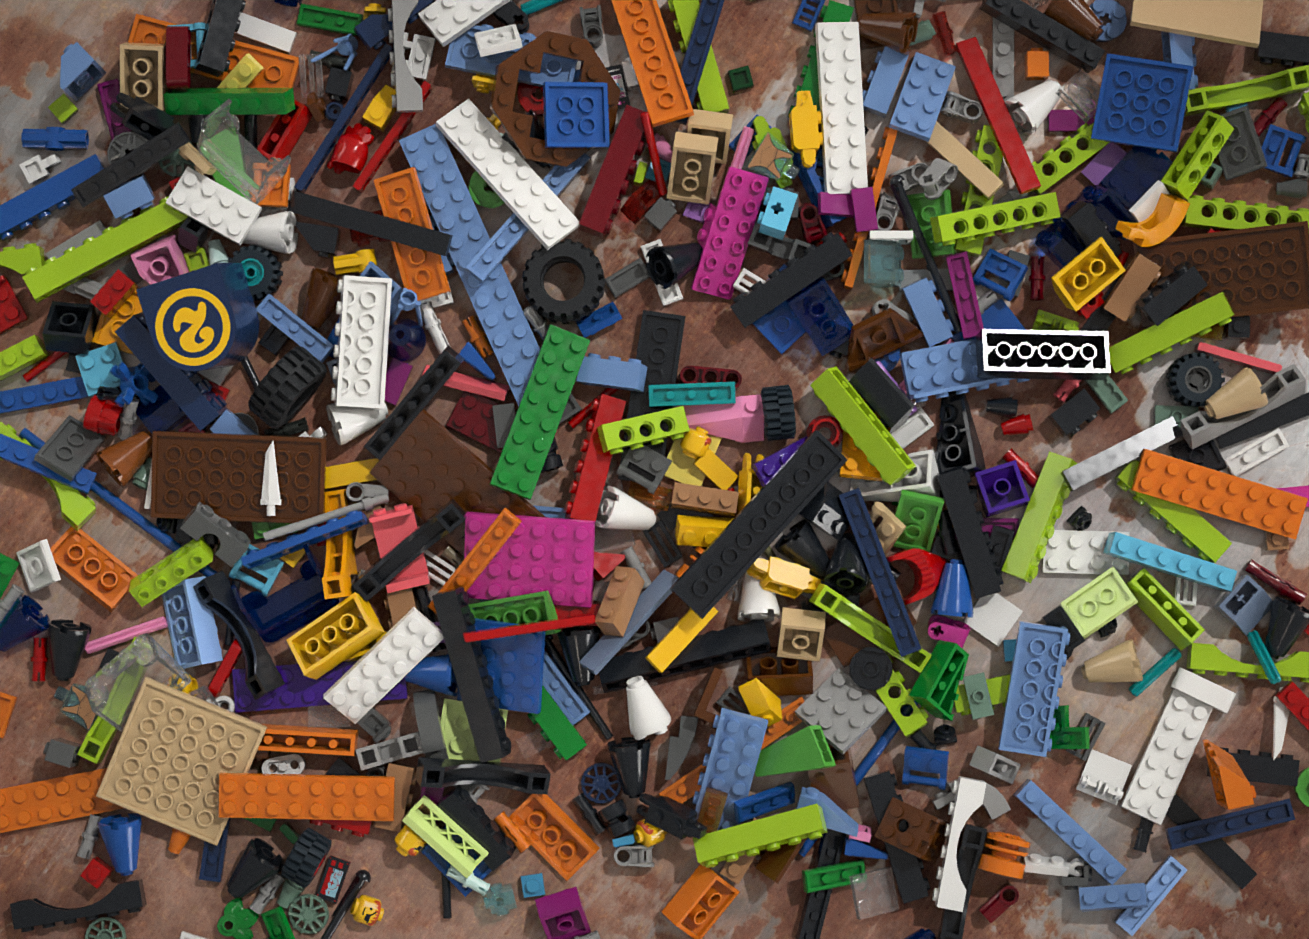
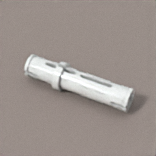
M428 302L420 306L421 315L426 324L424 326L425 329L431 334L433 342L439 354H441L450 344L440 325L441 320L437 318L431 303Z

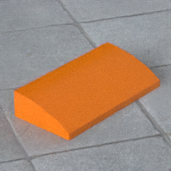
M72 526L50 548L57 569L111 613L129 593L130 580L138 576L83 530L79 529L76 531Z
M531 794L509 816L514 825L520 827L519 831L566 881L600 848L546 794Z

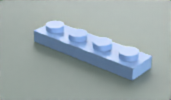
M1169 855L1145 884L1148 907L1124 909L1114 922L1133 936L1186 873L1187 869Z

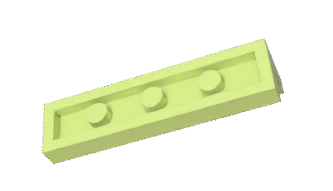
M425 795L402 819L407 826L465 878H468L476 866L489 854L487 850ZM424 804L430 809V815L423 814L418 808ZM436 820H442L446 823L447 829H440L436 825ZM452 835H459L463 843L453 841ZM468 849H475L480 856L476 860L468 854Z

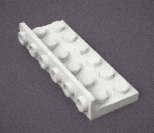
M342 275V280H338V292L341 293V301H337L336 314H340L339 323L335 324V336H338V345H334L333 353L334 357L337 358V366H333L332 379H336L335 388L331 389V401H334L336 406L384 409L392 279Z

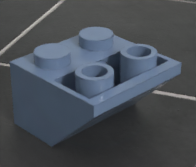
M1242 575L1233 585L1232 591L1226 592L1214 608L1247 636L1272 608L1273 601L1265 590L1249 575Z

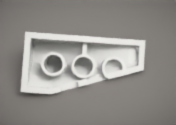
M926 450L908 454L916 467L898 483L889 485L883 480L852 479L850 491L859 488L864 501L898 502L902 489L940 497V483L937 477L939 472L935 453L933 450Z

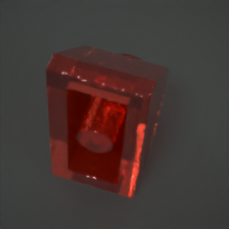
M649 179L631 194L620 211L634 224H637L644 218L645 214L658 199L664 195H659L656 182Z

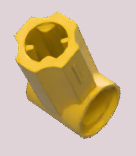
M364 249L356 251L354 254L333 257L336 275L357 272L361 274L370 261L377 266L375 249Z

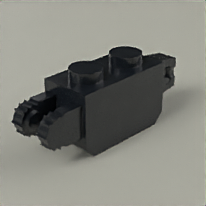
M120 92L116 96L119 103L114 102L110 106L112 112L123 118L122 123L125 127L148 140L174 125V117L137 96L134 99Z
M646 793L640 795L639 800L649 807L639 805L636 812L646 817L645 822L680 839L685 837L700 839L706 835L708 827L697 821L696 810L667 796L656 798Z

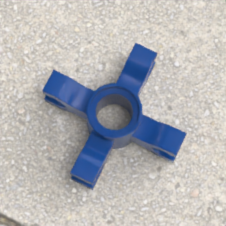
M123 362L119 366L113 365L109 371L121 380L120 389L122 392L114 401L119 407H123L124 403L129 405L133 400L134 394L140 398L145 406L150 401L155 403L159 397L154 391L147 388L148 379L146 376L149 371L141 363L137 365L134 374L129 371Z

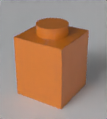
M1031 48L1025 54V81L1047 80L1049 77V51H1043V48Z

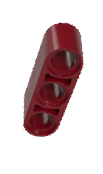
M167 26V88H190V27Z
M690 365L683 367L680 372L682 384L707 383L705 381L707 373H714L717 377L716 382H726L727 376L735 375L738 378L735 390L740 387L742 382L741 374L732 369ZM686 371H693L696 377L693 381L689 382L684 379L683 374Z

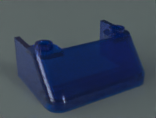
M307 544L303 545V548L309 560L305 561L300 567L302 578L265 598L261 592L254 591L243 596L235 584L231 586L240 610L265 642L270 643L279 640L323 615L339 603V598H324L322 584L324 570Z

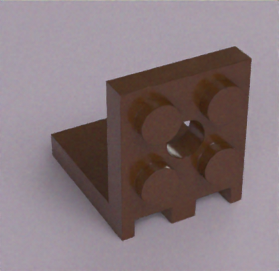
M715 667L711 672L694 712V716L705 720L704 725L713 728L715 714L706 711L722 674V670Z
M892 797L874 837L935 864L941 847L947 838L944 836L946 823H950ZM903 820H906L909 824L905 832L899 830V824Z

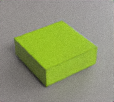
M64 93L48 107L62 124L79 111Z
M639 161L634 185L640 187L643 185L648 168L647 163Z
M204 247L199 248L196 253L190 251L183 254L189 272L210 266Z

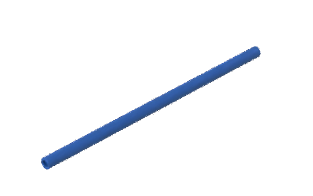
M24 428L19 434L22 439H26L34 448L39 450L45 444L43 440L27 428ZM96 480L94 481L90 489L165 547L172 552L182 547L172 537L160 531L156 525ZM209 565L199 570L206 577L218 573Z
M905 705L901 709V714L905 717L910 716L913 712V707L910 705ZM893 719L855 770L857 786L899 731L900 727L895 719ZM807 838L798 853L805 857L817 839L810 840Z

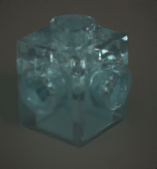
M502 883L492 884L489 887L490 889L486 891L487 896L483 897L486 910L491 909V913L497 914V916L508 914L510 909L517 908L511 883L502 885Z

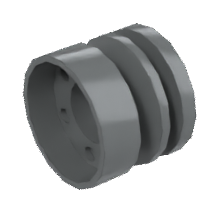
M134 131L123 132L115 136L107 150L109 163L112 164L128 154L127 149H136L149 140ZM149 166L148 168H146L145 170L141 171L140 173H138V174L135 175V176H138V175H140V174H142V173L148 171L151 166Z

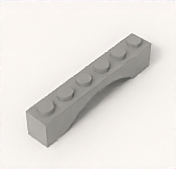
M391 0L392 8H388V21H392L393 30H389V43H393L394 50L390 52V65H394L395 72L391 73V86H395V95H392V108H396V113L423 111L422 88L409 71L403 50L405 26L410 14L417 6L418 0Z
M1295 364L1275 373L1260 387L1261 394L1266 393L1268 405L1220 419L1210 418L1206 411H1198L1180 420L1182 436L1190 448L1194 449L1305 394L1306 379Z

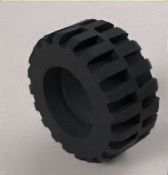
M572 239L559 241L549 250L541 245L542 248L538 251L535 249L531 253V259H527L525 263L526 268L522 274L523 290L530 305L541 317L547 318L550 322L554 323L558 321L562 322V324H569V321L578 322L581 321L580 318L591 315V311L594 308L597 309L600 299L603 298L605 286L604 272L594 252L590 248H586L583 243L578 241L577 243L572 242ZM572 263L583 273L584 285L581 292L569 300L559 301L553 299L544 288L545 274L556 264Z
M297 346L291 349L260 381V384L256 387L248 401L249 409L271 428H281L303 408L317 391L326 376V366L304 347Z

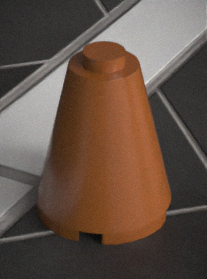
M143 430L96 453L100 463L105 462V470L120 486H126L152 454L153 434L150 431L146 433Z

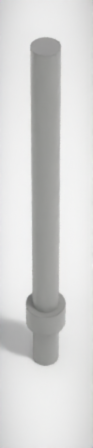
M387 493L374 498L367 497L361 499V502L264 532L263 537L267 541L327 522L334 518L346 516L351 511H369L374 509V506L389 502V497Z

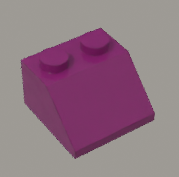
M577 887L535 899L539 918L547 939H572L576 936L591 933Z

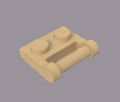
M877 501L872 506V511L869 515L873 524L879 515L884 518L877 527L876 533L886 556L906 526L883 503Z

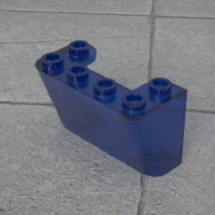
M1098 185L1086 186L1081 191V195L1076 200L1071 201L1066 206V210L1061 214L1063 215L1080 200L1086 203L1090 202L1097 210V217L1103 219L1108 225L1109 229L1107 231L1110 235L1126 240L1122 236L1123 233L1115 229L1118 221L1138 223L1109 188ZM1059 217L1053 219L1054 223H1051L1046 230H1042L1037 234L1035 244L1062 269L1084 249L1062 218Z

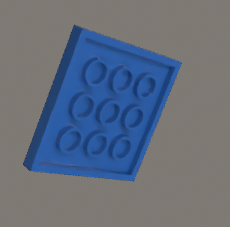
M1107 53L1091 139L1178 152L1193 66Z
M475 618L474 625L476 631L518 624ZM545 631L481 640L480 646L482 653L487 658V670L493 679V690L499 700V709L539 714L542 701ZM458 688L457 700L462 701L461 694Z

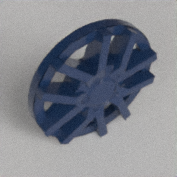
M596 763L585 770L581 779V788L584 795L590 801L603 804L617 797L621 789L619 779L612 782L609 780V777L615 774L618 779L615 768L606 763ZM603 766V774L598 775L597 767ZM606 767L610 768L613 772L606 775ZM593 768L595 770V776L588 774V772ZM585 778H592L593 783H585ZM618 783L617 790L615 791L610 785ZM585 786H592L593 788L587 793ZM607 789H610L614 793V795L610 798L605 792ZM594 790L599 792L596 799L590 796ZM601 793L607 798L606 800H598Z

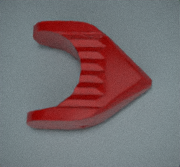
M919 548L905 549L886 556L888 562L901 560L907 563L914 573L913 589L906 597L902 598L904 605L931 595L938 586L945 563H947L945 558Z

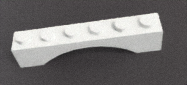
M958 776V781L954 780L952 793L955 794L954 802H950L948 815H951L950 824L946 823L944 831L947 841L946 845H942L940 858H943L942 867L938 866L936 874L939 884L938 888H934L932 901H935L936 907L963 912L967 890L961 881L957 868V844L966 821L983 804L986 782L983 780Z

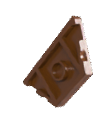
M888 308L851 327L846 366L849 372L865 365L871 358L873 360L880 358L923 337L924 334L918 327L895 310Z

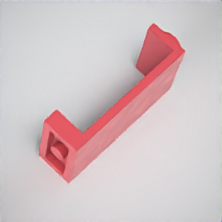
M406 503L396 505L394 509L388 511L385 508L374 510L373 514L369 517L370 523L372 522L380 558L418 528L413 506H407ZM424 552L386 585L387 593L430 584V575Z

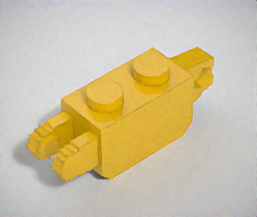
M798 91L796 93V105L789 114L791 149L795 153H800L803 167L810 168L816 162V152L819 150L820 145H823L822 132L818 131V124H821V113L817 111V106L813 105L810 91Z
M750 453L743 455L742 470L739 471L737 514L762 488L754 469H751ZM758 454L755 463L764 459V456Z
M770 556L767 560L758 558L746 571L748 576L750 575L760 580V586L764 590L793 599L799 597L803 592L813 594L821 583V579L809 574V568L803 567L798 563L784 561L779 557Z

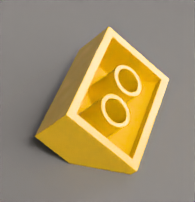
M1099 237L1052 276L1051 280L1054 291L1066 308L1078 311L1126 270L1105 240Z

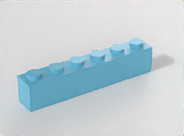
M1118 532L1108 534L1103 554L1222 592L1232 591L1237 574L1236 570Z

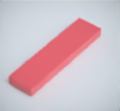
M1203 342L1197 343L1193 351L1205 353L1207 356L1210 355L1217 359L1273 375L1282 369L1280 364Z
M426 365L422 376L429 369L430 365ZM454 372L443 385L505 401L509 391V385Z

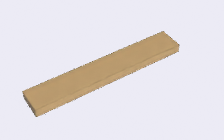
M936 121L930 140L927 143L946 161L957 165L958 172L987 199H990L1004 185V182Z

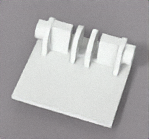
M1092 749L1076 790L1117 805L1118 800H1121L1124 792L1122 790L1132 765Z

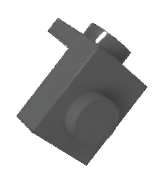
M374 707L357 722L373 737L375 743L385 740L391 733L390 721Z
M1084 863V866H1081L1082 876H1059V884L1065 886L1066 890H1078V886L1088 887V881H1092V868H1089V864Z

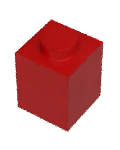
M97 856L90 861L80 876L98 889L105 884L115 869Z

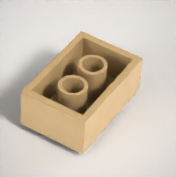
M129 42L120 44V92L134 99L137 96L164 111L163 94L169 91L166 85V44Z
M683 132L675 133L667 199L709 205L718 137Z

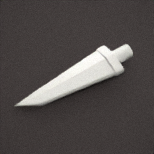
M273 441L265 454L262 496L260 499L261 505H267V516H275V505H281Z
M1276 696L1273 698V761L1282 750L1290 712Z

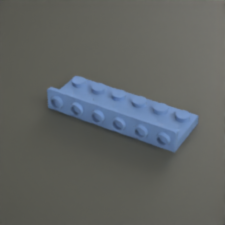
M487 24L475 25L450 42L445 68L495 78L496 66L519 49L480 57L474 34L494 29V27ZM531 33L519 34L522 46L537 38ZM543 53L540 73L535 74L519 70L517 82L543 87L544 82H573L578 61Z
M976 338L899 353L907 397L909 400L915 399L916 403L927 401L928 396L936 395V399L948 397V392L956 391V395L968 393L971 387H976L978 391L988 389L989 384L996 383L997 387L1009 385V380L1013 379L978 378ZM1017 379V383L1029 381L1030 379Z
M1019 621L998 746L999 750L1046 757L1047 751H1051L1052 739H1049L1051 730L1054 731L1056 718H1053L1054 709H1058L1059 706L1057 691L1058 688L1062 687L1063 675H1060L1061 668L1065 667L1067 659L1064 650L1065 645L1068 646L1070 642V633H1068L1066 627Z
M725 708L721 709L720 716L715 715L713 728H716L715 735L710 734L707 746L711 747L710 754L705 753L702 765L706 766L705 773L700 772L697 784L701 785L700 792L695 791L692 802L696 804L697 821L708 827V830L718 831L741 824L735 820L734 802L749 795L768 719Z

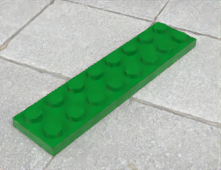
M549 325L489 485L531 500L590 343L589 339L554 325Z

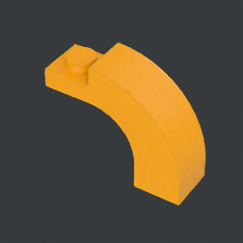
M1161 193L1155 210L1147 219L1139 223L1118 221L1115 229L1123 233L1122 236L1131 240L1140 247L1157 245L1176 231L1183 221L1190 203L1177 195Z

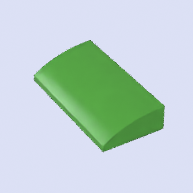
M548 590L468 604L470 611L478 619L515 624L558 619ZM561 629L547 630L545 635L558 633Z

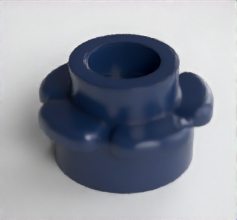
M337 101L327 104L326 118L336 122L344 109L343 104Z

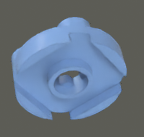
M1095 0L1089 6L1098 18L1107 15L1108 19L1111 20V23H1107L1106 26L1103 25L1102 29L1104 31L1096 41L1109 42L1116 39L1126 27L1127 17L1125 8L1115 0Z

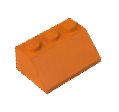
M700 864L662 910V913L675 926L692 938L702 939L740 891L715 870Z

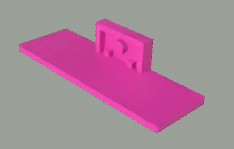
M731 166L728 167L717 205L710 203L709 208H706L703 216L705 220L703 227L697 234V241L703 247L691 285L692 290L729 300L732 298L733 285L738 278L748 247V241L769 181L767 176Z

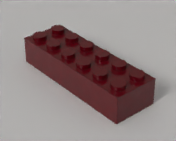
M626 105L580 219L579 228L581 231L604 239L605 234L610 235L614 224L611 219L613 214L618 215L621 207V200L619 199L621 195H626L629 187V180L627 179L629 175H634L637 167L636 157L637 155L641 157L645 147V132L640 115L645 111Z

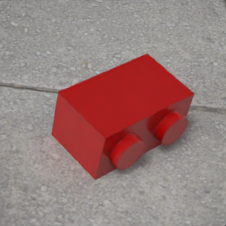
M118 269L90 302L103 314L111 318L139 286Z

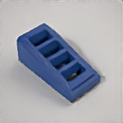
M802 0L792 23L812 32L825 0H810L819 4L818 8L807 4V0ZM805 7L811 11H814L815 15L812 16L806 12H803L802 10ZM800 15L812 20L811 24L800 20Z
M467 342L459 355L464 358V362L494 382L496 376L472 344Z
M845 837L843 849L845 855L888 859V854L885 851Z

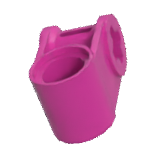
M938 614L930 617L928 621V635L932 639L953 642L963 648L971 629L969 625Z

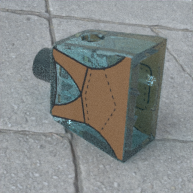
M769 132L765 133L745 167L747 170L776 181L781 178L782 174L794 180L800 168L790 163L794 154Z
M73 683L70 690L59 686L54 698L64 702L61 708L63 714L85 729L90 730L110 692Z

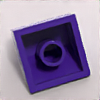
M1016 460L975 473L978 494L986 518L1025 506L1029 503L1030 499Z

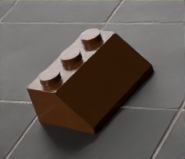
M771 647V652L746 658L747 682L757 678L776 696L813 694L812 661L777 657L778 647Z
M802 839L801 843L796 845H789L788 843L780 845L781 848L778 850L768 851V849H765L764 852L759 851L760 854L754 859V862H756L755 868L779 884L806 839Z

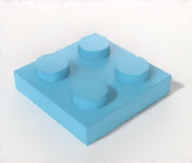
M117 342L91 350L88 354L75 356L88 397L101 394L97 393L100 386L111 388L120 386L121 380L109 372L113 365L119 366L121 362L124 363Z

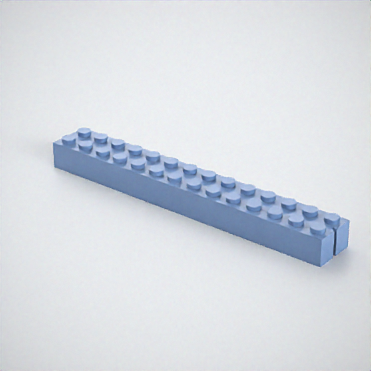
M434 124L400 139L399 142L410 167L416 168L424 198L439 231L453 235L449 253L519 406L540 348L501 262L483 283L465 270V267L486 245L490 237L444 135Z

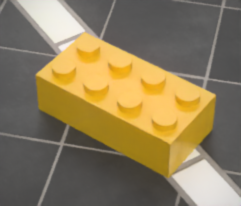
M354 592L286 641L304 676L317 680L384 634L385 631L369 601L366 602L360 594Z

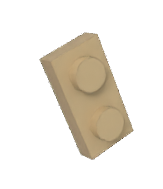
M190 142L178 148V153L187 161L190 159L195 164L193 166L194 169L200 174L213 175L216 172L217 168Z

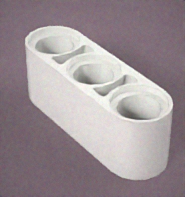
M1180 667L1170 686L1226 714L1236 696L1234 692Z

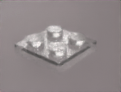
M1081 68L1056 94L1087 123L1096 114L1101 87Z
M888 866L849 876L857 919L861 920L899 910L892 867Z

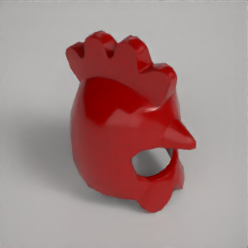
M356 123L354 127L348 126L345 134L341 135L337 144H335L336 147L331 160L327 164V168L332 169L334 167L336 174H341L344 170L357 174L361 173L368 158V145L374 140V136L370 134L371 129L363 126L361 123Z

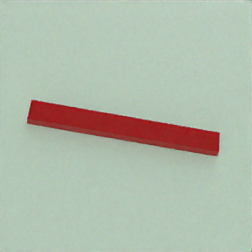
M973 37L957 42L955 47L1019 194L1039 189L1041 187L1039 179L977 38Z

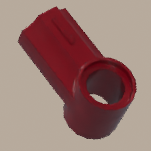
M1009 883L1003 884L978 910L992 923L1006 909L1018 901L1019 892L1014 885ZM1006 889L1014 891V896L1010 900L1003 898V892Z

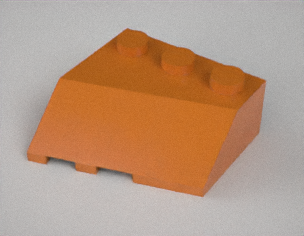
M1203 740L1217 804L1227 810L1253 805V798H1256L1254 786L1250 785L1235 758L1209 740Z

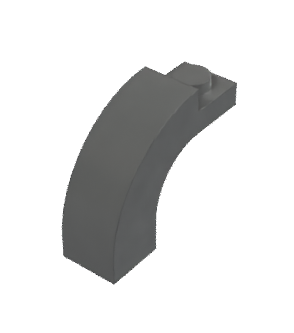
M428 689L413 693L416 720L425 757L449 759L435 691Z

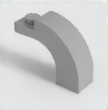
M954 780L947 782L950 789L949 792L942 790L934 795L935 799L932 800V803L937 810L954 801L955 794L952 793ZM986 783L982 805L989 818L993 820L1010 811L1011 808L1004 796L995 787Z

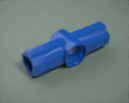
M62 127L23 129L21 141L23 148H45L50 151L88 149L89 133L88 130L84 129L66 130Z

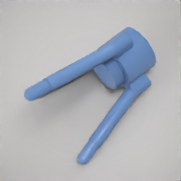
M352 34L336 38L333 42L338 43V45L310 60L311 63H314L338 51L341 55H349L343 68L346 71L354 57L358 55L356 52L358 41Z
M403 288L397 309L389 322L390 326L394 324L402 310L410 311L413 308L416 309L419 326H423L420 310L421 302L417 300V295L414 291Z

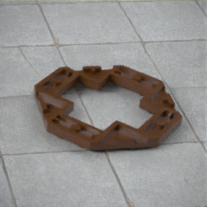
M545 31L496 66L490 109L503 125L502 127L511 141L519 149L523 159L567 167L592 148H545V140L530 137L533 116L513 112L519 70L539 74L543 53L581 61L578 82L607 83L609 136L614 133L621 90L587 39Z

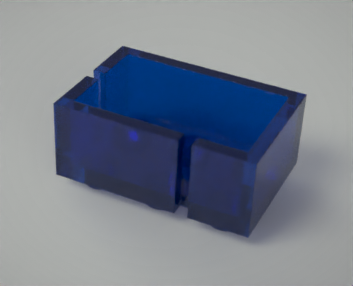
M1134 146L1097 186L1127 215L1130 213L1131 207L1158 180L1161 181L1173 163L1163 152L1156 153L1158 149Z

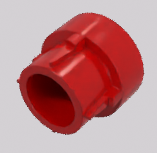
M95 394L87 407L83 428L95 433L115 436L120 427L119 417L124 408L119 407L113 402L114 400H99L97 394Z
M827 415L818 416L813 419L807 427L806 436L809 437L815 430L819 431L822 428H826L830 431V438L827 440L837 448L843 438V429L838 420Z

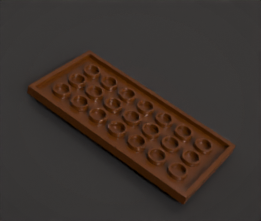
M1308 221L1172 237L1150 247H1140L1133 242L1134 256L1138 252L1161 267L1159 270L1161 272L1160 277L1155 283L1151 282L1147 288L1148 290L1154 288L1161 278L1171 274L1178 264L1185 261L1192 264L1208 284L1168 318L1221 292H1224L1234 313L1232 317L1309 309ZM1140 309L1142 328L1155 325Z
M424 409L369 472L403 503H406L407 506L412 505L414 513L424 522L452 499L458 503L465 513L500 514L506 508L514 515L545 517L525 498L489 485L494 471ZM465 521L443 537L463 556L465 552Z
M153 431L151 517L185 519L198 502L208 505L215 514L228 521L295 523L324 514L327 438ZM273 441L281 505H275V516H267V505H261L260 499L262 496L265 454Z

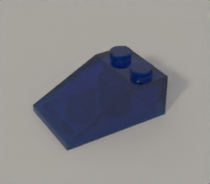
M819 277L785 301L822 357L850 339L853 323L824 278Z

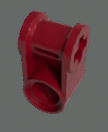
M811 203L801 204L798 208V217L805 242L811 244V242L822 239L827 235V232L818 214V208ZM811 207L814 212L813 216L808 219L804 218V210Z

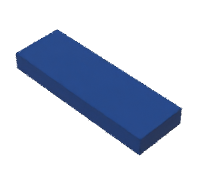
M790 781L735 801V820L741 823L795 803V785Z

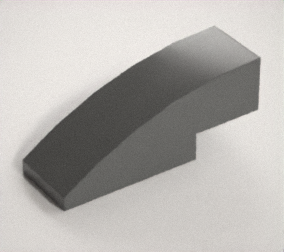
M681 715L679 736H670L665 780H670L685 760L696 733L698 717Z

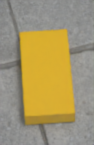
M709 448L704 457H698L693 462L696 468L722 490H728L739 477Z

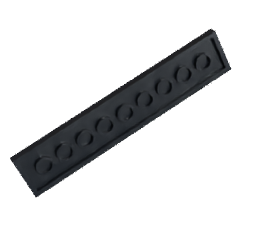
M815 430L672 585L670 590L699 618L703 619L848 459L818 430Z

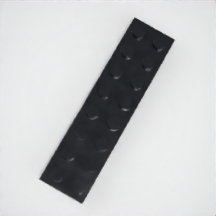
M643 310L636 359L641 360V364L648 368L644 392L631 391L627 419L672 408V406L649 407V385L676 384L686 316ZM661 421L660 428L667 432L669 429L668 424ZM644 426L640 427L641 435L648 436V429ZM625 432L624 441L626 442L628 440V435ZM664 438L663 443L651 445V442L643 443V445L665 456L667 438ZM630 447L623 448L620 464L625 458ZM629 463L627 468L646 479L654 481L655 476L632 463ZM618 475V480L632 481L624 475L622 477Z

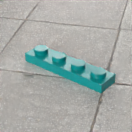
M735 382L649 385V407L736 403Z

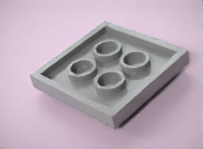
M838 668L795 710V715L808 726L821 725L827 742L843 755L887 711V707L868 691L856 685L851 677Z

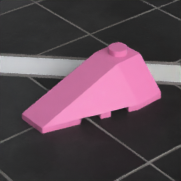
M175 234L156 241L130 255L139 275L150 285L189 272Z
M761 394L736 397V403L674 406V408L684 406L689 428L696 429L699 426L707 430L709 435L735 440V442L740 443L764 441V415Z

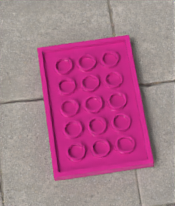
M465 513L467 517L465 520L464 559L499 514ZM515 515L522 522L467 591L469 598L495 600L548 590L554 605L591 608L593 600L595 521Z

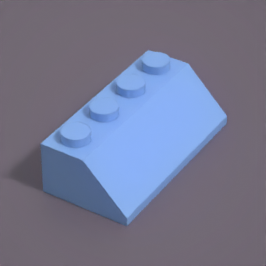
M206 576L185 579L162 594L177 670L223 661L213 611L202 605L193 588Z

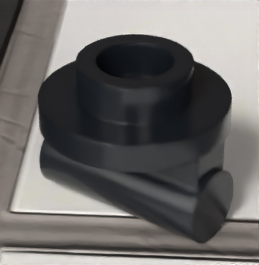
M1080 506L1066 522L1077 531H1082L1091 525L1092 514L1083 506Z
M157 518L156 523L160 531L176 533L177 518Z
M1116 618L1098 630L1101 638L1116 632Z
M943 724L934 730L936 746L957 743L954 727Z

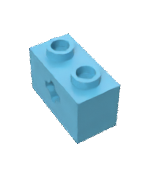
M773 186L771 194H766L763 205L767 206L765 212H760L757 224H760L759 233L783 240L798 194Z

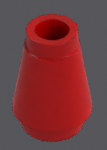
M1023 413L1001 423L1003 435L1029 434L1030 431H1034L1030 414L1024 415Z

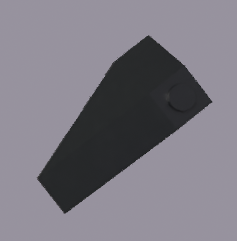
M956 391L948 392V397L941 399L939 414L941 421L936 437L938 440L937 451L934 452L938 472L962 465L964 471L968 470L970 478L975 477L976 472L986 470L982 448L965 393L956 395Z

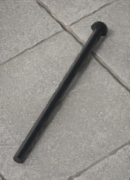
M893 175L889 179V186H891L908 229H912L926 260L927 270L931 273L955 333H959L962 331L960 320L901 181L905 179L901 175Z
M551 634L545 635V648L567 681L590 710L589 715L606 740L613 737L610 729L583 688L578 686L577 682L572 681L565 661L551 641L554 639Z
M359 870L356 872V877L332 915L334 918L321 939L332 938L365 881L370 883L371 875L368 871Z

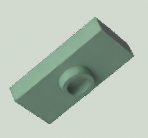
M1109 375L1104 380H1084L1110 414L1128 401Z
M1155 405L1154 425L1173 416L1177 425L1181 428L1180 420L1198 412V407Z
M984 672L963 677L972 720L994 715Z

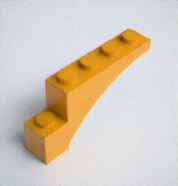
M346 489L325 492V513L348 506ZM352 530L326 540V560L322 578L325 599L349 597L353 594L350 575L358 574Z

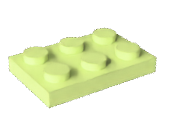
M1113 566L1060 604L1082 637L1086 639L1138 603V601Z

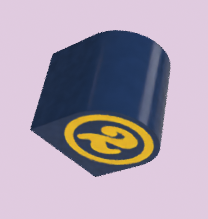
M216 263L136 289L151 339L157 352L165 361L178 369L202 371L229 367L242 361L255 346L259 334V318L242 263Z

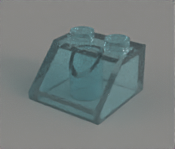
M864 240V283L875 288L901 287V281L904 280V271L901 268L904 250L901 244L893 241Z

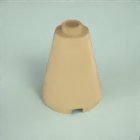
M1245 367L1206 400L1207 405L1204 408L1210 418L1220 419L1268 405L1266 393L1261 394L1260 387L1262 384L1250 368Z
M1133 639L1127 640L1084 661V666L1081 667L1083 678L1088 679L1089 683L1143 681L1141 666L1137 658Z

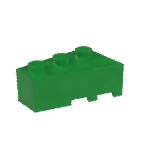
M939 640L909 696L935 718L952 721L954 714H951L954 701L958 700L959 694H956L959 681H963L969 654L956 643Z

